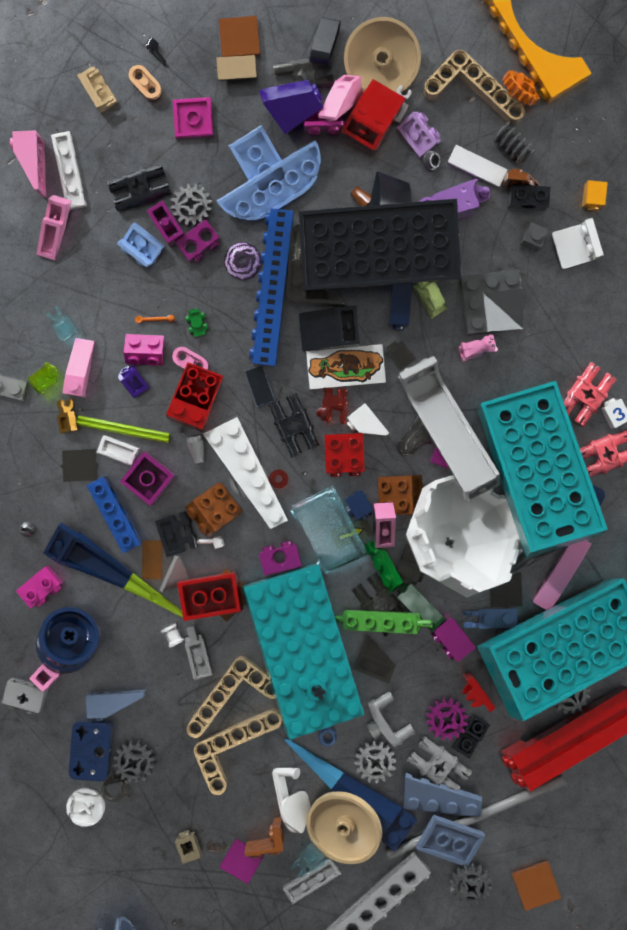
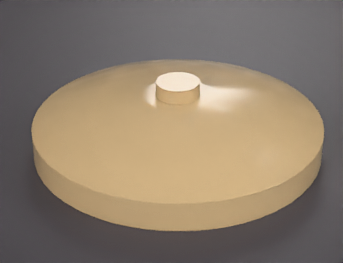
M390 17L369 19L360 24L347 40L344 50L345 70L347 75L361 76L363 93L372 79L396 93L397 88L402 85L403 89L401 92H403L414 81L420 68L421 50L419 42L413 31L397 19Z
M339 791L326 793L313 803L308 812L306 826L311 841L322 854L336 862L344 864L362 863L375 854L381 843L382 826L378 815L366 801L356 795Z

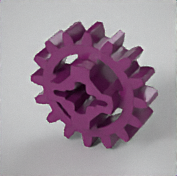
M442 698V703L436 700L435 707L429 706L432 712L426 713L427 717L430 718L426 720V723L431 725L429 731L435 730L434 736L438 737L441 735L443 741L446 736H448L450 741H452L453 735L459 738L458 732L464 733L463 726H468V723L464 721V719L468 718L467 714H463L465 711L464 706L459 708L460 702L457 701L453 704L452 698L448 702H446L445 698ZM449 707L446 710H441V708ZM457 712L460 717L459 723L455 719ZM435 716H437V718H439V722H438L437 726L435 725V722H434ZM443 717H450L451 721H444Z

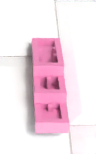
M585 540L564 548L555 561L554 567L543 581L542 587L533 598L535 604L545 610L554 606L591 546L590 542Z

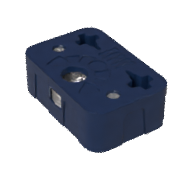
M80 718L74 723L69 762V776L72 779L100 782L104 781L109 775L114 725L110 720L92 721V719ZM82 726H84V730H87L85 733L80 729ZM99 747H102V750H105L103 754H101L100 751L97 750ZM79 764L81 765L83 771H80V768L77 767Z

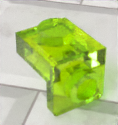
M46 362L41 369L27 378V382L40 395L58 381L59 372L54 365Z

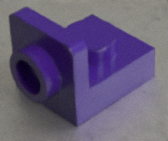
M134 365L127 366L120 371V375H118L119 380L133 398L149 388V385Z

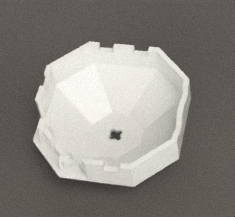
M453 475L435 480L422 488L406 532L420 571L466 598L509 582L512 576L510 573L511 567L516 563L519 553L517 547L520 538L506 496L504 494L499 496L491 489L466 502L462 496L461 488ZM446 538H448L449 541H452L453 544H451V548L449 545L446 546Z

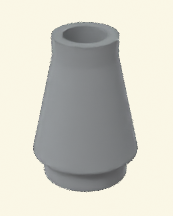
M202 434L186 437V445L194 463L204 462V438H202Z

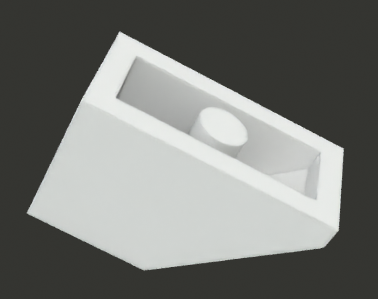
M365 403L347 417L349 422L346 424L353 432L357 431L358 433L381 436L389 434Z

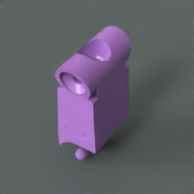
M474 179L438 192L431 197H424L420 201L457 198L459 221L472 217L475 214L479 204L486 202L490 198V189L477 186L478 179Z

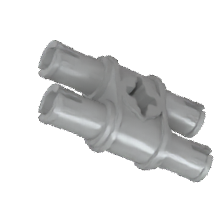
M425 736L422 739L423 742L420 741L418 746L429 753L431 759L425 761L413 751L411 753L412 756L408 757L407 762L420 770L421 776L427 777L435 785H447L449 789L457 791L460 789V785L449 779L447 774L453 771L466 781L468 779L467 775L470 776L472 771L461 764L457 756L454 757L443 746H437ZM442 763L443 768L439 767L436 769V764L440 765Z

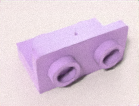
M412 112L396 128L418 156L423 157L427 151L441 142L440 134L434 127H430L427 123L429 120L424 113Z

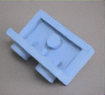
M136 222L132 223L124 238L117 243L124 253L131 255L139 265L145 267L153 265L165 248V245Z

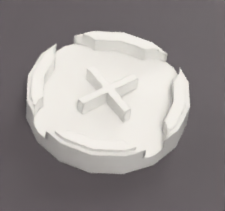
M92 788L76 790L69 797L66 805L68 817H70L75 825L81 827L94 825L103 817L105 811V801L102 795Z

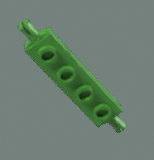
M344 610L342 616L334 615L336 623H342L344 630L418 634L421 627L432 628L433 626L431 624L433 623L432 620H421L419 613Z

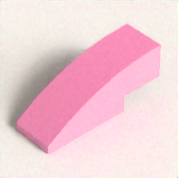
M52 195L48 199L46 215L42 219L36 255L52 260L56 259L66 228L71 200Z

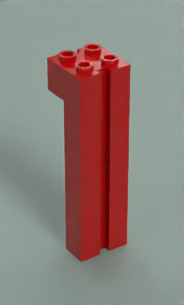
M620 686L586 706L582 711L576 712L527 742L519 740L501 751L503 755L501 759L506 768L510 767L512 770L510 776L515 785H519L522 789L525 788L531 792L626 735L627 686Z

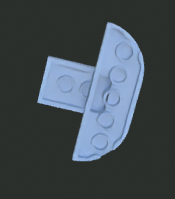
M262 126L230 144L228 147L248 181L218 199L217 203L233 217L244 220H257L266 217V213H270V208L280 209L305 193L317 178L321 164V155L316 140L303 146L283 160H281Z

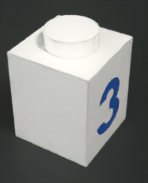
M611 398L604 402L605 406L600 408L611 429L627 422V408L622 399L615 400V398Z

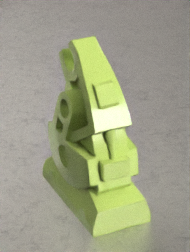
M421 282L412 287V290L431 319H434L448 309L435 282Z

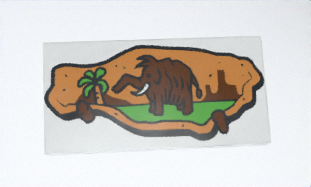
M382 344L306 351L310 390L386 383Z

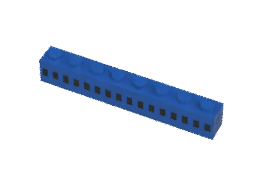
M270 208V213H266L265 225H268V233L264 232L263 244H266V250L261 253V263L264 264L263 271H259L258 282L262 284L261 290H257L256 302H259V310L255 309L254 321H257V327L252 330V340H255L254 348H250L249 359H253V364L276 366L294 211Z

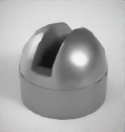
M24 522L21 524L19 531L22 536L31 537L35 534L36 527L32 522ZM23 528H31V532L23 531Z

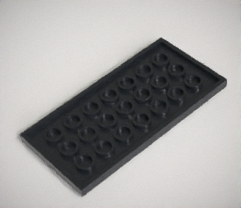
M457 198L299 211L304 291L462 280Z

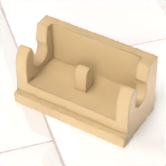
M255 55L216 58L218 80L257 78Z
M91 67L77 75L100 113L118 103L98 68Z

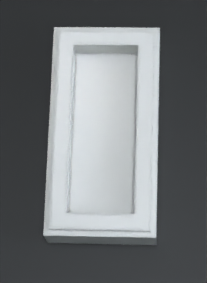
M103 435L97 453L132 466L135 463L140 448Z

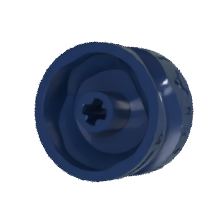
M65 607L49 614L43 621L36 639V652L41 663L51 671L61 674L73 673L82 669L89 662L99 642L97 624L88 613L78 608Z

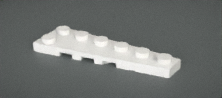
M238 417L204 433L207 441L269 528L272 529L288 521Z

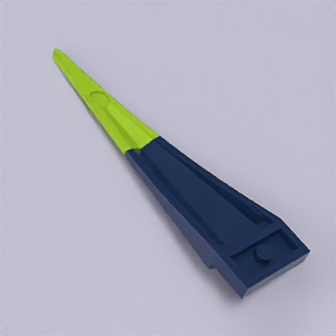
M62 522L58 525L43 554L60 565L109 582L183 617L182 610L81 532H75Z

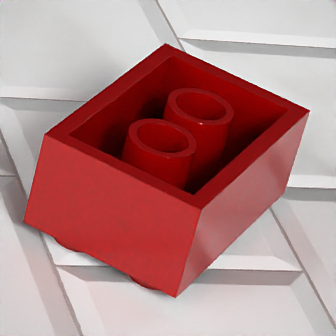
M237 571L177 582L184 621L236 613L244 609Z

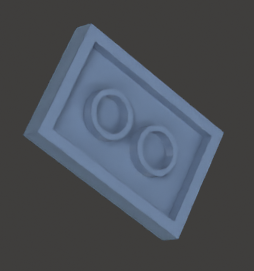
M433 815L416 847L418 851L463 866L466 864L468 867L483 842L485 834L480 830Z

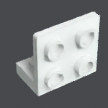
M593 218L585 220L582 224L552 233L562 269L594 261L604 255Z

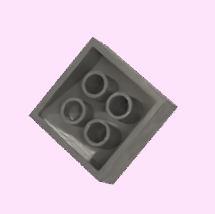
M519 269L462 276V280H459L466 336L523 330L522 287Z

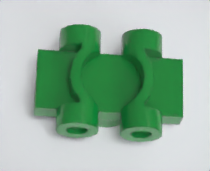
M199 308L189 310V315L185 317L187 324L191 323L192 325L188 327L190 335L194 334V337L206 335L205 331L209 330L207 323L202 321L206 319L205 313L200 312Z

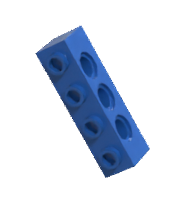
M103 476L86 485L122 553H126L143 544L108 477Z

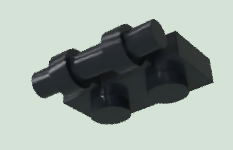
M187 511L179 513L181 521L176 522L174 515L155 521L166 557L185 552L184 544L188 542L191 549L198 547L196 542L197 536L193 533L190 524L192 521L191 518H188ZM178 527H184L187 537L181 538Z

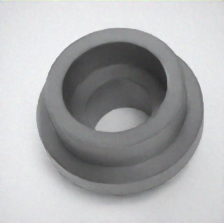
M427 151L424 154L423 164L427 170H434L440 165L438 153Z

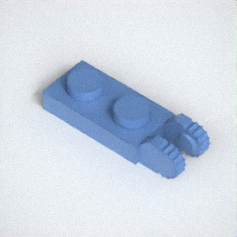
M479 608L478 610L463 611L465 616L478 615V622L467 621L463 623V627L513 628L517 626V608Z

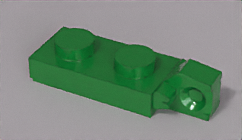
M374 540L368 542L365 545L367 554L370 555L375 569L378 570L384 586L387 587L389 593L395 591L403 584V581L386 549L375 548Z

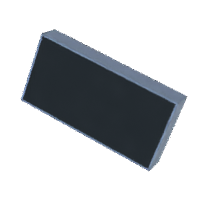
M263 365L244 371L256 406L260 407L274 402L275 399Z

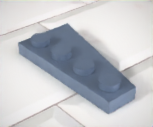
M406 773L404 809L481 817L482 796L460 789L455 791L443 784H440V786L429 783L427 779L421 778L419 780Z

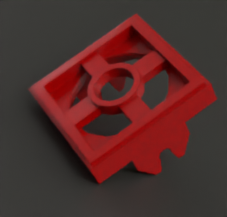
M465 672L463 676L468 684L464 686L462 693L463 695L467 694L466 700L473 701L471 707H480L484 704L488 711L492 712L495 709L494 704L471 672Z

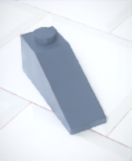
M146 690L89 692L86 695L87 719L92 718V721H103L104 718L143 698L146 695Z

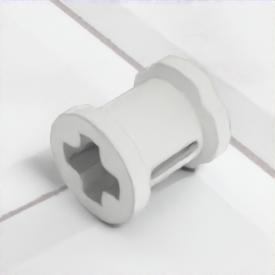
M176 623L161 630L169 642V648L184 641V638L180 636L176 628Z

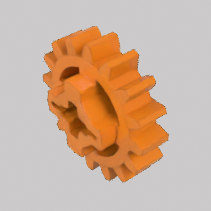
M509 70L504 75L502 81L507 86L508 94L511 97H514L520 103L526 105L528 103L530 106H534L540 99L539 91L536 90L532 79H529L521 72L518 73L516 71L515 73L513 70Z

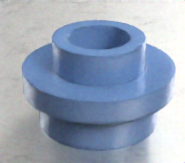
M331 727L321 729L318 733V740L323 746H332L337 740V733ZM329 733L331 738L325 739L324 734Z

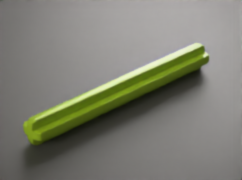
M78 416L76 420L77 426L163 443H169L170 434L84 416Z

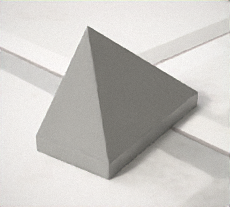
M176 554L159 591H167L178 586L177 582L189 579L180 555Z

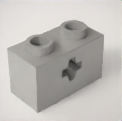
M11 678L7 681L2 704H6L7 708L17 710L21 708L25 709V712L28 714H37L44 708L48 689L42 692L34 683ZM23 694H26V698H28L26 701L22 696Z

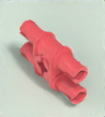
M592 362L589 363L582 376L576 378L577 381L570 391H567V398L564 401L568 416L577 403L582 404L583 409L574 419V422L580 423L579 425L585 427L592 414L598 412V408L604 399L608 398L607 392L617 380L614 376L611 377L612 375L606 373L598 387L593 386L591 382L601 368L599 366L594 368L596 364ZM590 391L589 396H591V398L589 397L585 399V394L583 392Z
M627 429L614 435L607 434L606 437L596 441L592 440L589 445L580 448L583 459L593 455L597 459L596 463L586 467L589 477L600 473L605 475L608 471L618 467L622 468L624 463H627V450L621 453L617 450L618 445L627 442ZM605 450L610 451L608 458L603 457V454L606 453Z

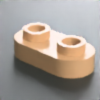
M141 65L133 66L129 71V79L146 99H158L162 93L158 81L145 67ZM137 75H143L141 79H136ZM151 88H154L155 92L152 94L149 93V90Z

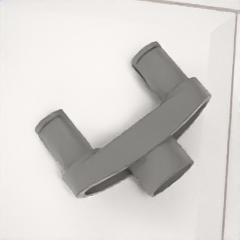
M389 691L378 699L368 702L374 721L366 725L374 740L384 735L395 748H398L402 745V742L416 734L411 724L398 732H393L381 712L382 709L395 701Z

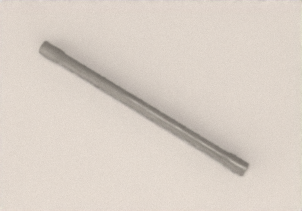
M558 775L531 792L528 790L481 809V817L465 816L454 822L469 826L546 792L561 788L566 785L562 775ZM422 835L401 843L395 852L391 848L385 849L389 860L417 848L416 845Z

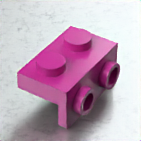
M126 334L123 351L125 363L131 365H163L164 336Z

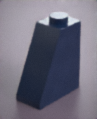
M413 283L391 285L388 326H392L393 330H404V327L409 326Z

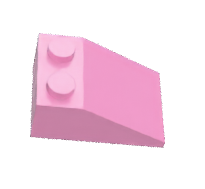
M36 130L12 131L13 138H10L11 150L15 153L33 188L43 198H47L45 143L43 138Z

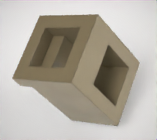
M189 830L178 834L179 837L176 838L175 844L182 864L201 858L203 851L200 848L195 832L190 833ZM190 841L192 846H187L186 842Z

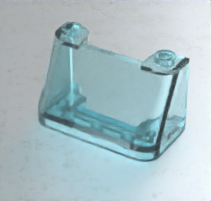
M333 485L292 505L293 509L290 512L295 521L299 520L319 559L316 563L319 565L321 572L325 571L327 574L368 555Z

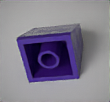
M309 80L269 87L259 91L264 106L284 134L323 108L321 92L316 84L311 85Z

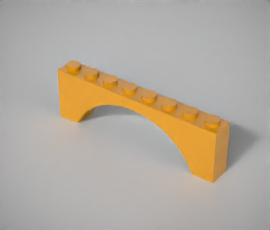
M483 0V2L486 1L489 5L492 17L497 18L500 23L499 28L501 32L508 36L511 48L519 54L521 64L529 70L530 79L537 83L540 88L539 93L544 100L546 99L550 103L588 80L592 73L582 57H563L549 53L537 46L525 35L516 21L511 0Z

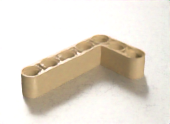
M464 50L453 52L425 83L424 97L433 101L459 77L506 122L509 121L510 125L518 124L525 112L523 105L517 99L511 97L508 91ZM454 59H462L463 64H456ZM474 71L477 77H470L468 72ZM441 73H449L450 78H443ZM488 84L491 90L485 91L482 85ZM429 86H434V87H436V88H437V92H434V93L430 92V91L428 90V87H429ZM496 98H503L505 100V103L499 104L496 101ZM510 111H517L519 113V117H513L510 114Z
M237 657L190 720L187 726L188 735L192 738H198L205 732L242 680L246 681L267 698L275 699L274 694L267 689L271 685L267 672L247 657ZM243 661L246 663L247 668L239 670L236 664ZM259 673L262 675V680L256 682L252 679V675ZM232 677L235 679V684L232 686L227 685L225 679ZM220 692L223 694L224 699L217 701L214 698V694ZM204 708H209L212 710L213 714L211 716H205L202 710ZM197 723L201 726V730L198 732L193 731L191 725Z
M278 709L265 711L202 738L196 743L194 755L212 794H223L228 783L217 754L280 727L282 719ZM273 714L277 715L279 721L272 723L268 717ZM258 722L261 725V729L253 730L251 724ZM241 730L244 736L237 738L233 732ZM222 737L225 739L226 744L218 745L216 739ZM198 746H207L208 752H200ZM213 763L216 769L208 770L206 764ZM217 780L221 781L223 783V787L216 788L213 782Z

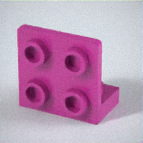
M321 109L304 121L305 132H308L309 135H320V132H328V135H338L343 128V115L336 121H327L324 118L318 117Z

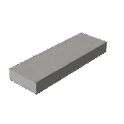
M327 858L284 885L283 890L293 905L340 876L341 871L334 860Z

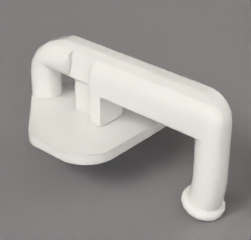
M275 768L272 776L281 819L290 832L303 833L307 815L311 808L309 797L304 791H298L289 796L285 776L297 779L300 775V769Z

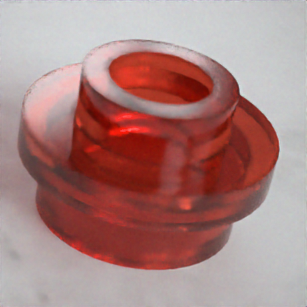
M274 470L269 476V482L274 488H283L288 483V475L283 470ZM277 475H280L282 477V481L280 483H277L275 481V477Z

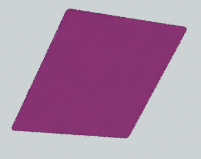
M235 839L219 868L248 884L264 855L261 854L258 858L245 857L246 844Z

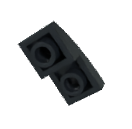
M472 715L467 722L468 726L464 727L465 732L460 733L459 738H457L452 749L467 758L471 757L477 744L482 741L490 724L475 715Z

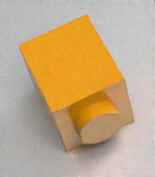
M588 180L584 184L582 207L587 208L588 211H599V209H602L606 203L608 182Z

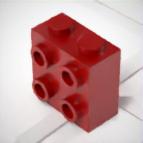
M363 433L324 435L326 473H330V477H342L341 473L349 472V476H361V472H365Z

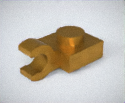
M72 399L65 400L66 406L64 405V400L57 401V407L60 412L57 415L60 434L77 430L74 411H71L73 408Z

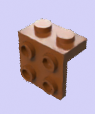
M221 482L215 484L185 507L188 516L194 519L200 532L207 538L242 512L239 505Z

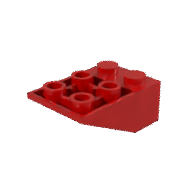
M372 79L341 131L370 149L378 150L406 98Z
M187 362L166 413L167 419L203 433L223 376Z

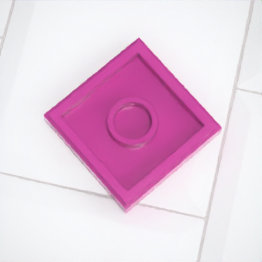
M211 97L173 100L175 139L214 137Z

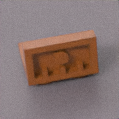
M422 475L378 477L379 503H393L395 515L413 514L423 488Z
M281 817L274 818L273 824L270 825V838L246 842L245 857L258 858L261 854L267 853L269 855H277L281 853L280 851L284 850L285 837Z

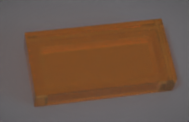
M161 540L142 541V579H162Z

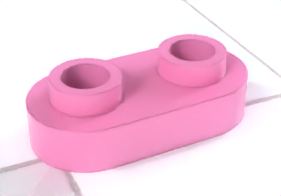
M178 347L174 350L172 358L178 366L185 369L187 362L194 365L201 363L204 369H209L206 359L186 347ZM186 354V359L180 360V355Z

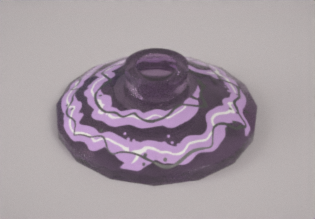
M239 242L227 250L224 257V265L227 272L233 278L248 280L259 273L262 266L261 255L254 245ZM245 257L246 262L240 263L239 259Z

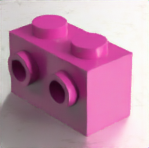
M47 565L17 589L16 592L30 609L35 606L39 608L47 601L45 598L49 594L53 596L62 589L60 585L64 582L52 567Z

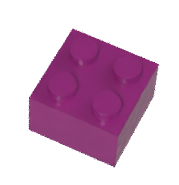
M144 451L121 479L120 483L149 506H152L177 475L148 452Z
M447 613L444 615L446 619L430 634L439 645L441 643L444 644L442 649L451 660L455 658L459 662L476 647L450 614Z

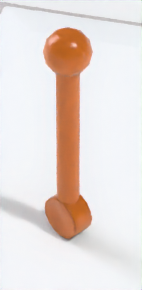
M173 315L146 318L136 316L135 321L139 324L143 321L173 322L175 320Z

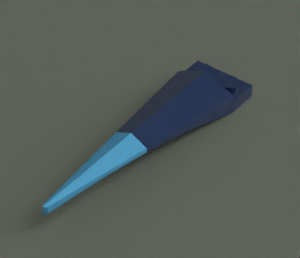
M285 739V742L333 792H347L356 795L374 809L382 826L381 841L395 852L417 822V819L399 805L292 741Z

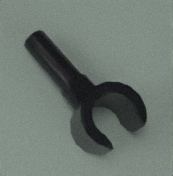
M150 37L146 42L147 50L156 55L160 62L164 64L166 60L156 49L159 43Z

